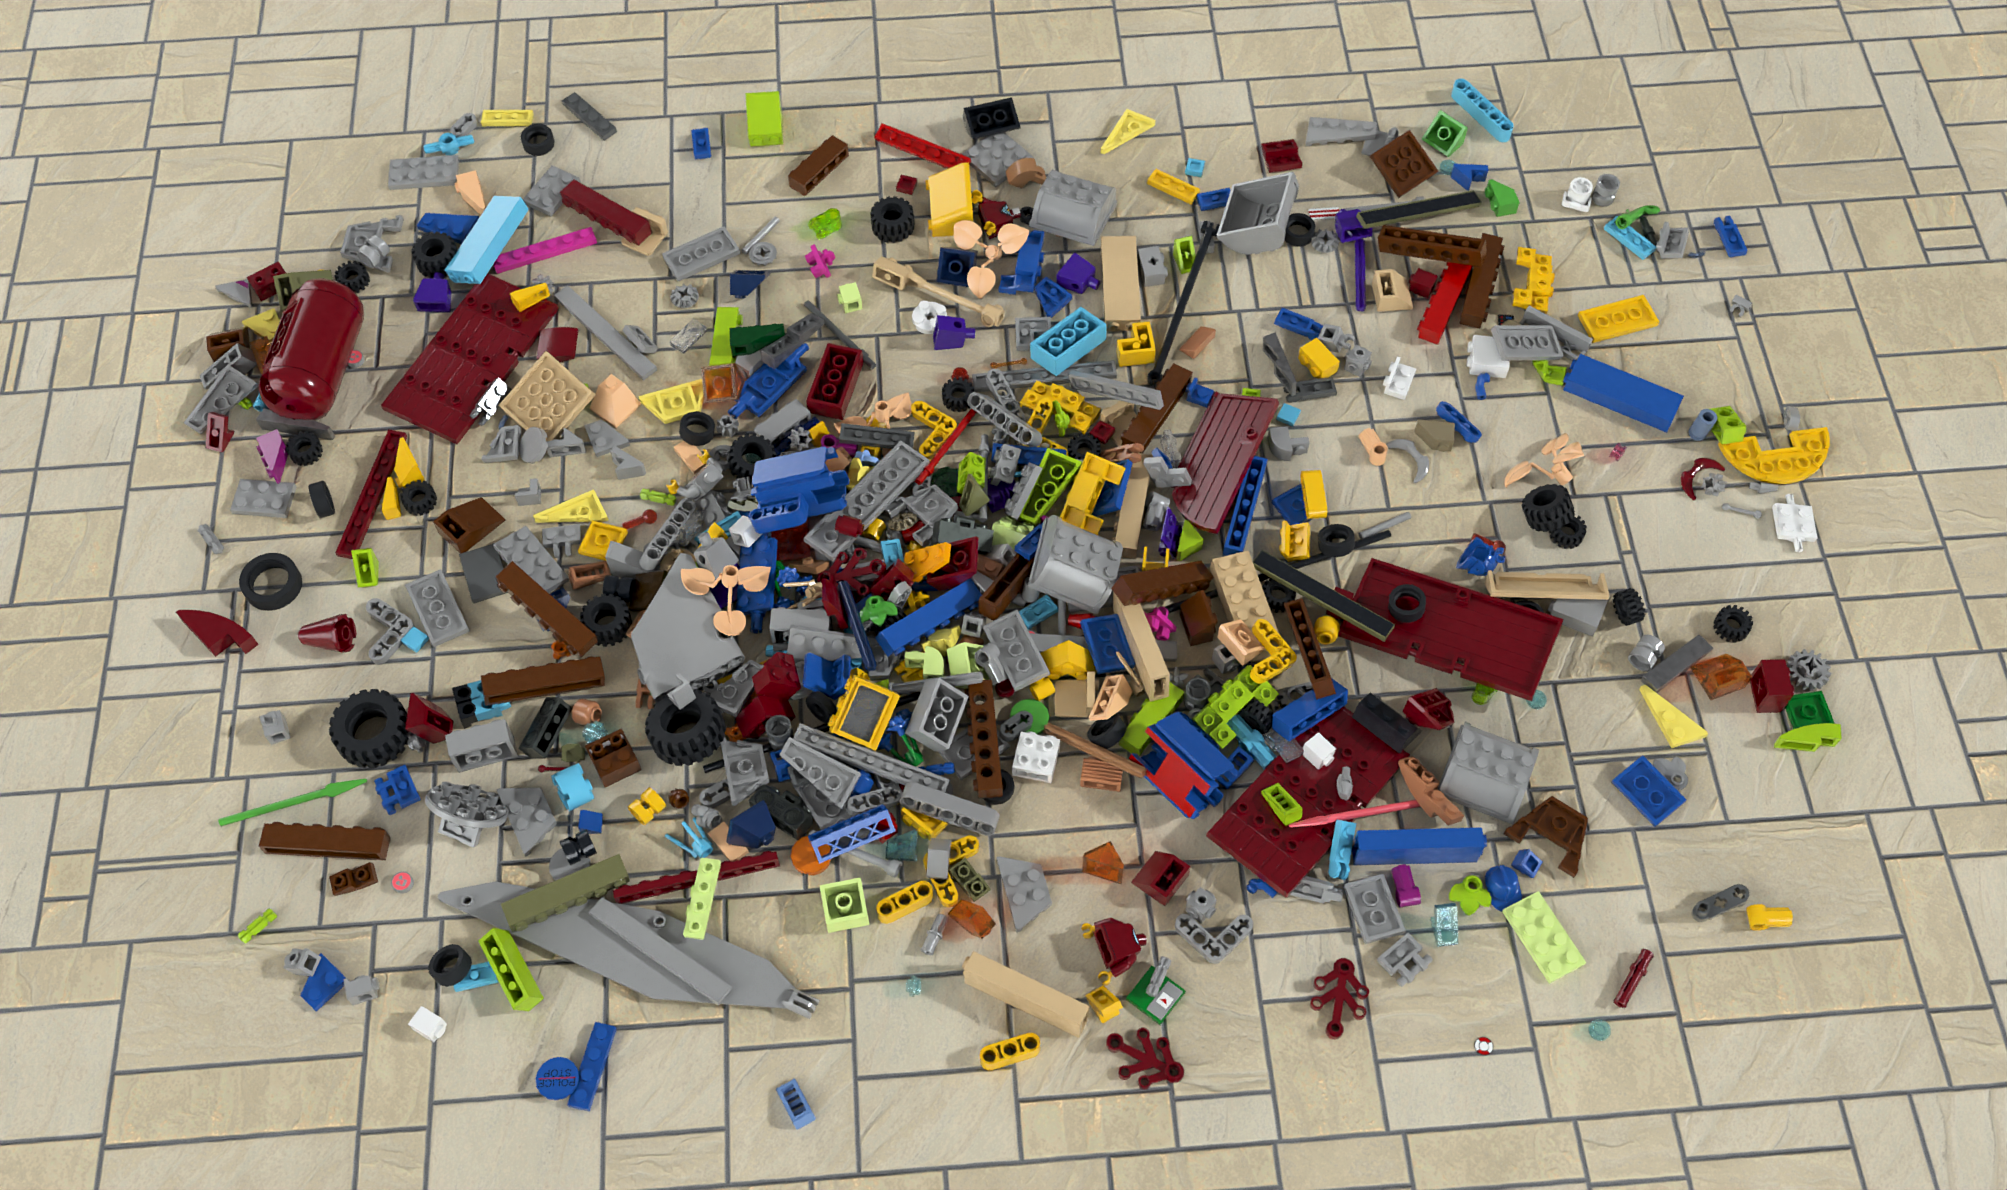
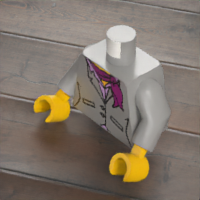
M703 449L704 454L702 456L697 454V456L706 465L684 487H679L675 479L671 480L672 485L666 486L670 494L677 493L695 502L707 494L724 477L721 474L723 472L722 464L711 457L706 449Z

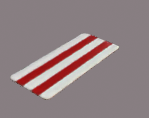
M1339 207L1309 209V216L1313 220L1335 218Z

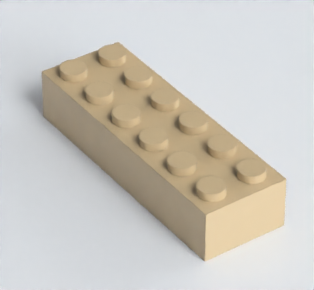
M1249 551L1212 559L1209 570L1214 577L1213 581L1228 622L1241 619L1251 630L1258 619H1264L1278 632ZM1270 640V643L1273 646L1278 647V644L1275 641ZM1265 649L1249 662L1259 663L1271 655Z

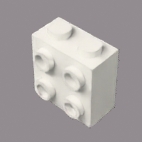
M1473 335L1472 341L1468 342L1467 352H1470V356L1467 358L1469 374L1489 373L1490 377L1506 378L1509 370V361L1501 360L1494 337Z
M1031 731L1021 732L1012 766V775L1052 783L1060 749V739L1051 735H1037Z

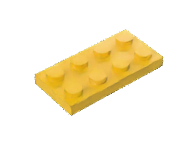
M1644 295L1579 311L1578 318L1585 331L1593 339L1592 343L1649 329L1659 324L1657 316Z

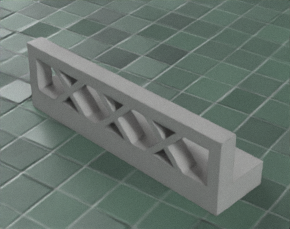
M1531 306L1526 309L1524 317L1519 323L1520 325H1524V323L1529 325H1552L1558 341L1564 343V346L1560 347L1563 356L1572 361L1573 359L1577 360L1579 356L1572 354L1571 350L1576 349L1581 352L1580 354L1585 355L1593 340Z

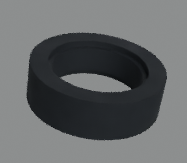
M266 553L255 557L246 564L240 574L239 586L252 606L260 610L272 611L287 606L298 596L302 587V576L295 563L288 556L280 553ZM271 568H281L288 572L286 585L277 593L260 595L254 592V582L262 572Z

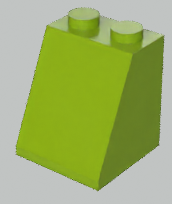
M779 91L745 93L750 147L784 145L783 116Z

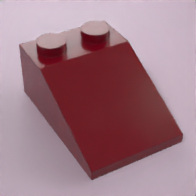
M975 536L950 542L949 563L934 573L929 572L927 574V583L942 591L955 588L976 574L979 538Z

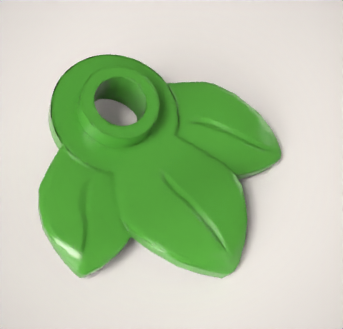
M877 595L869 597L865 602V607L859 612L862 623L871 620L879 627L882 626L887 615H898V610L894 603L884 601L881 596Z

